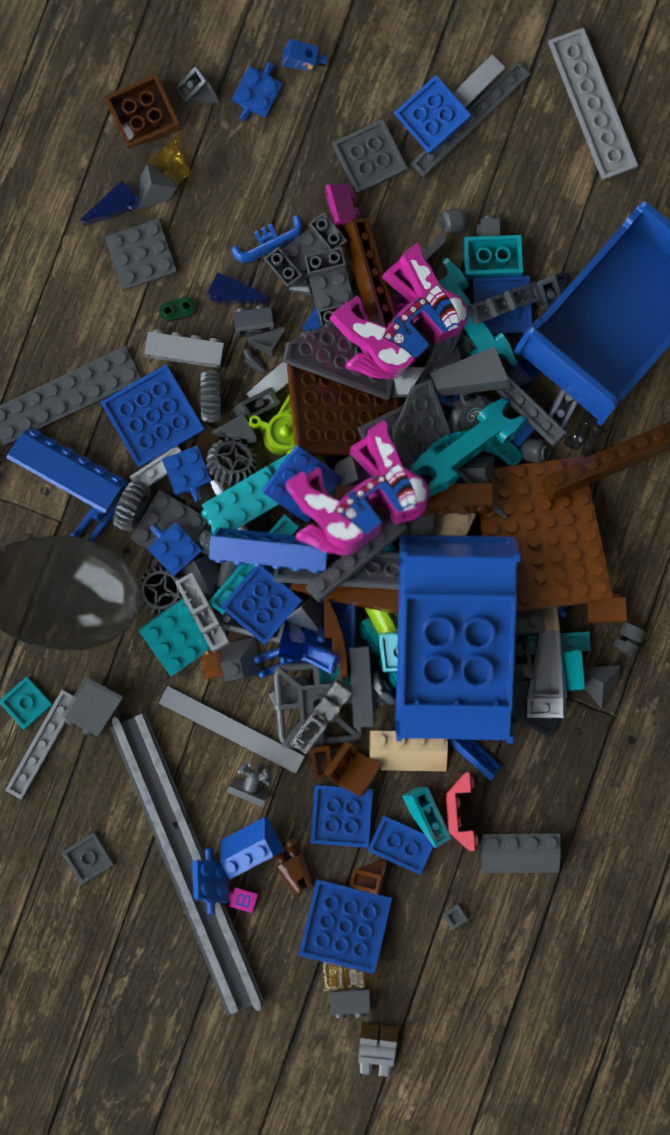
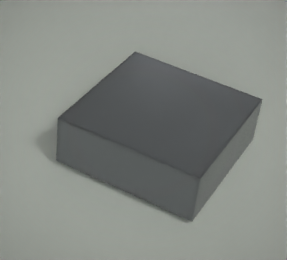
M456 904L442 914L452 930H455L469 920L459 904Z

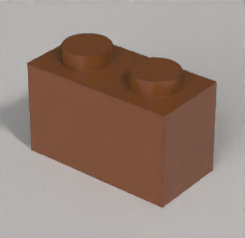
M613 594V598L610 600L586 603L587 624L627 621L626 597H621V594Z

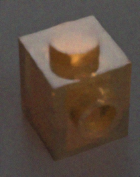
M211 650L203 652L200 660L204 679L208 680L224 676L219 652L213 653Z

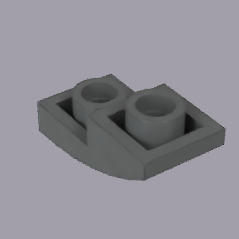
M305 674L294 679L300 685H310ZM287 682L286 685L282 686L284 704L298 701V689ZM273 690L268 695L273 704H276L275 690Z

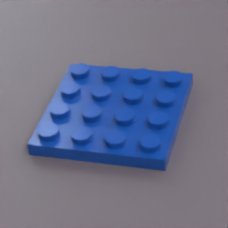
M167 365L160 367L100 402L138 468L205 430Z
M316 880L298 956L375 974L392 898Z

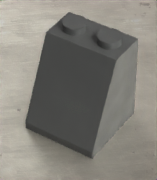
M84 677L62 716L66 719L64 723L73 728L78 725L83 728L81 732L90 737L93 734L98 736L123 697L92 679Z

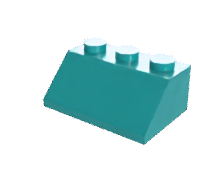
M521 235L464 237V276L466 280L522 276Z

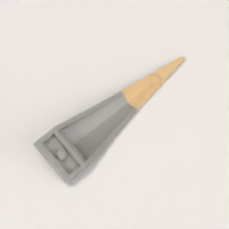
M546 608L542 612L546 631L539 633L533 666V678H531L527 696V718H566L567 690L558 608Z

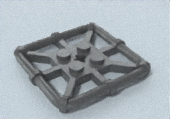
M338 659L337 667H340V659ZM309 662L289 663L277 666L274 669L276 701L274 710H276L280 745L289 748L318 745L320 747L344 743L345 741L350 743L360 740L362 737V727L353 730L339 718L338 705L352 703V697L340 699L337 697V686L343 680L340 674L333 682L320 684L319 667ZM313 669L314 684L300 685L285 672ZM281 676L298 689L299 702L283 703ZM317 698L324 702V704L320 705L319 709L313 705ZM299 708L300 721L286 736L284 710ZM337 722L351 735L324 737L323 723ZM317 723L318 738L292 740L305 724Z

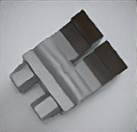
M361 1022L358 1058L360 1073L371 1075L372 1064L379 1065V1076L389 1077L391 1066L394 1067L399 1027L381 1025L379 1044H377L379 1024Z

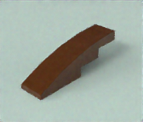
M325 599L324 638L327 641L332 640V652L339 655L340 677L342 679H350L349 657L342 627L329 599Z

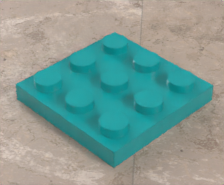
M184 598L138 629L171 677L210 650Z

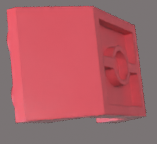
M468 772L464 773L446 793L447 823L449 834L468 851H475V847H478V837L474 835V831L458 832V828H461V818L457 816L456 809L460 808L459 797H455V793H469L471 788H474L473 776H470Z

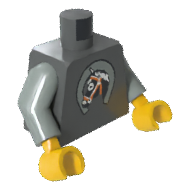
M476 392L459 394L460 399L452 403V411L448 420L451 432L474 428L480 423L477 420V415L485 407L493 403V401L484 395L479 396Z

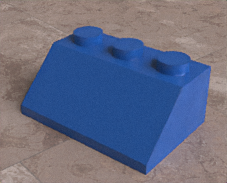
M267 816L221 840L220 862L229 879L284 851Z

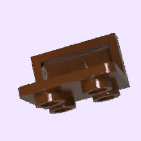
M345 741L342 747L338 749L332 762L328 764L324 774L333 783L362 797L382 766L378 762L359 753L350 743Z

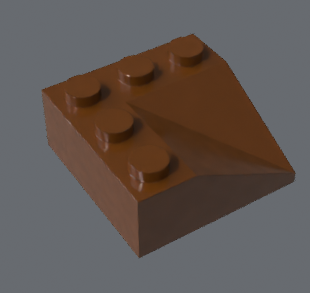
M157 74L104 97L128 148L164 138L181 130L180 123Z

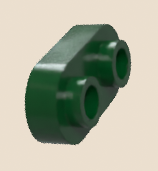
M190 297L168 301L160 306L159 315L166 322L187 318L196 312V303ZM188 303L190 304V308L184 309L183 305ZM167 308L172 310L170 314L165 313Z

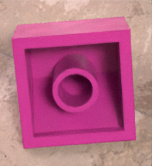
M348 184L326 185V197L333 223L337 229H342L352 219L360 218L358 207L354 208L353 205L355 200L353 189L349 190Z

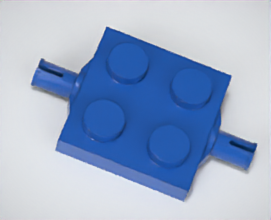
M270 62L267 63L264 71H258L249 66L232 98L233 102L239 104L244 109L239 117L241 121L243 119V122H247L250 113H255L265 118L282 86L281 82L270 76L275 67Z
M205 849V861H192L194 900H201L207 903V915H216L215 903L225 904L229 902V882L222 864L213 860V849Z

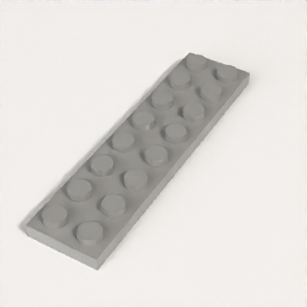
M584 28L549 40V47L602 181L637 168L638 164Z

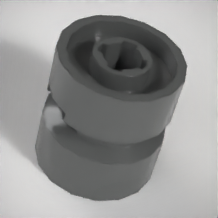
M624 622L619 631L621 636L616 637L612 647L628 656L635 657L639 649L638 643H642L646 632Z

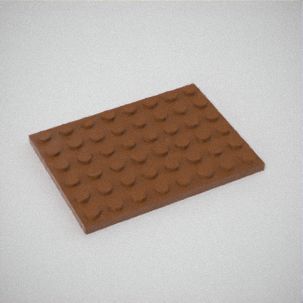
M583 456L493 468L491 478L493 501L505 511L504 513L508 517L504 519L492 510V513L478 514L482 536H510L516 538L520 562L516 561L515 613L610 600L613 598L590 485L554 501L549 500L542 488L546 475L583 460Z

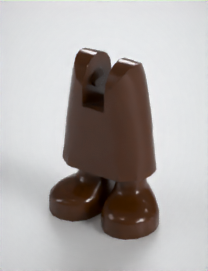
M294 836L282 843L290 859H286L284 852L272 858L278 861L279 865L276 868L291 890L299 896L303 893L299 883H297L298 880L303 878L309 890L315 886L303 852L299 854L297 852L296 846L299 843V838Z

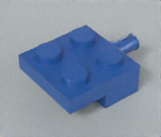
M198 445L162 459L175 495L179 496L191 492L194 502H198L197 497L201 501L202 498L198 489L210 484L212 481Z
M155 523L153 526L157 531L153 527L150 530H152L157 538L147 549L175 577L202 550L177 523L165 531H162Z

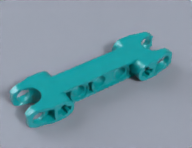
M448 258L443 259L447 275L444 279L438 281L439 285L443 289L460 296L465 301L467 307L472 305L463 290L470 286L460 269ZM468 310V320L463 328L476 349L469 353L470 356L495 347L499 358L506 359L513 368L518 366L511 346L502 332L493 337L484 322L474 325Z
M507 398L493 402L477 415V420L480 422L478 425L440 453L430 448L419 457L409 471L418 476L426 474L433 478V481L428 485L429 496L445 491L459 478L460 475L456 472L457 469L496 440H499L503 445L509 443L526 425L528 418L525 415H520L515 419L506 418L502 413L508 408L510 401Z

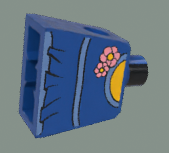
M290 39L284 48L281 66L312 71L315 65L325 67L327 56L318 54V46Z

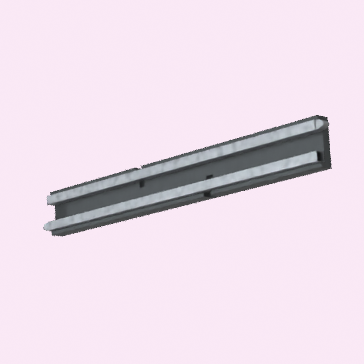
M143 713L122 723L116 717H113V726L110 727L226 1013L231 1015L251 1005L257 1011H260V1002L264 1001L225 904L215 903L216 915H207V903L201 900H194L192 861H205V855L146 713Z

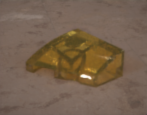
M174 137L149 162L179 186L191 172L185 163L183 152L180 153L178 148V139Z

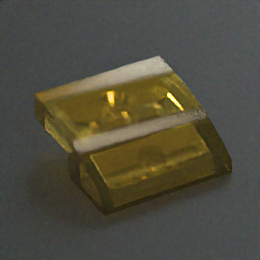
M323 962L324 991L366 989L365 972Z

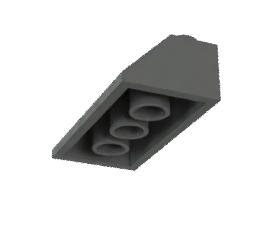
M481 834L482 873H559L561 854L560 834Z

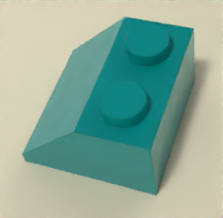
M582 651L562 652L567 692L584 690Z

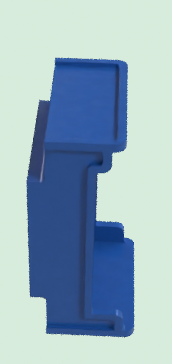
M642 201L543 316L539 317L525 332L514 350L517 356L521 354L598 419L597 423L600 426L670 345V221L650 204Z
M400 535L395 714L396 741H402V738L506 740L507 743H513L511 714L517 585L516 561L520 562L516 538L510 536Z

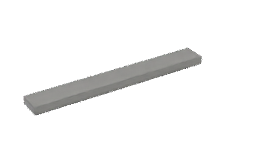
M167 686L159 701V704L294 773L297 772L305 757Z

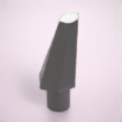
M307 282L288 287L290 292L310 296L312 292L311 285H308Z
M250 348L243 351L246 357L244 363L260 374L268 372L257 355L253 356Z

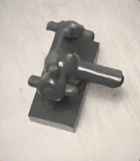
M245 762L237 771L238 774H246L245 781L234 777L227 793L263 807L270 791L260 788L259 784L260 781H263L267 786H270L271 772L265 768L263 769L264 773L260 774L263 768L261 763H257L252 771L250 767L253 763Z

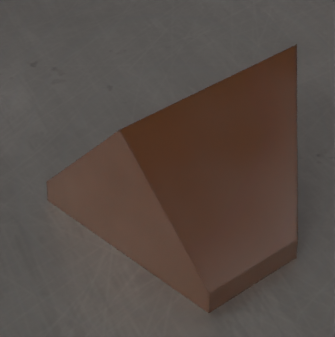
M344 743L310 748L315 779L327 777L324 772L328 764L336 756L338 749Z
M383 858L361 868L354 869L350 888L379 895L387 860Z

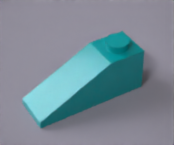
M416 787L402 795L410 814L434 848L452 839L428 787Z

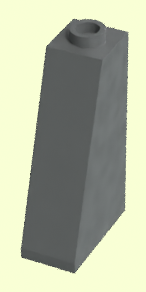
M495 347L430 373L434 389L438 391L440 397L511 387Z

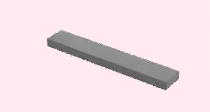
M63 689L61 690L5 791L23 800L65 725L66 719L62 716L74 695Z

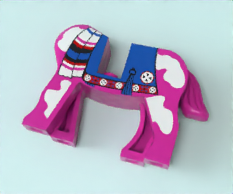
M418 243L407 250L400 260L382 276V279L411 302L395 316L387 328L372 323L363 309L362 300L358 295L349 303H344L331 315L330 320L350 342L358 345L363 354H356L346 363L348 370L357 371L372 378H398L429 346L413 327L416 323L435 344L456 336L466 324L468 308L465 301L460 296L443 289L439 285L431 267L424 260L421 246Z
M384 420L370 428L366 438L351 446L350 455L372 477L356 486L341 502L331 498L326 492L322 481V472L319 468L308 475L301 472L287 481L286 489L304 513L313 518L320 527L308 525L297 533L296 538L298 541L310 544L324 552L351 555L376 538L380 533L382 522L371 509L377 503L376 500H378L394 524L414 520L422 515L429 497L427 484L420 476L402 466L396 448L388 436L387 423Z

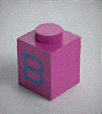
M235 888L229 894L230 907L253 913L258 894Z

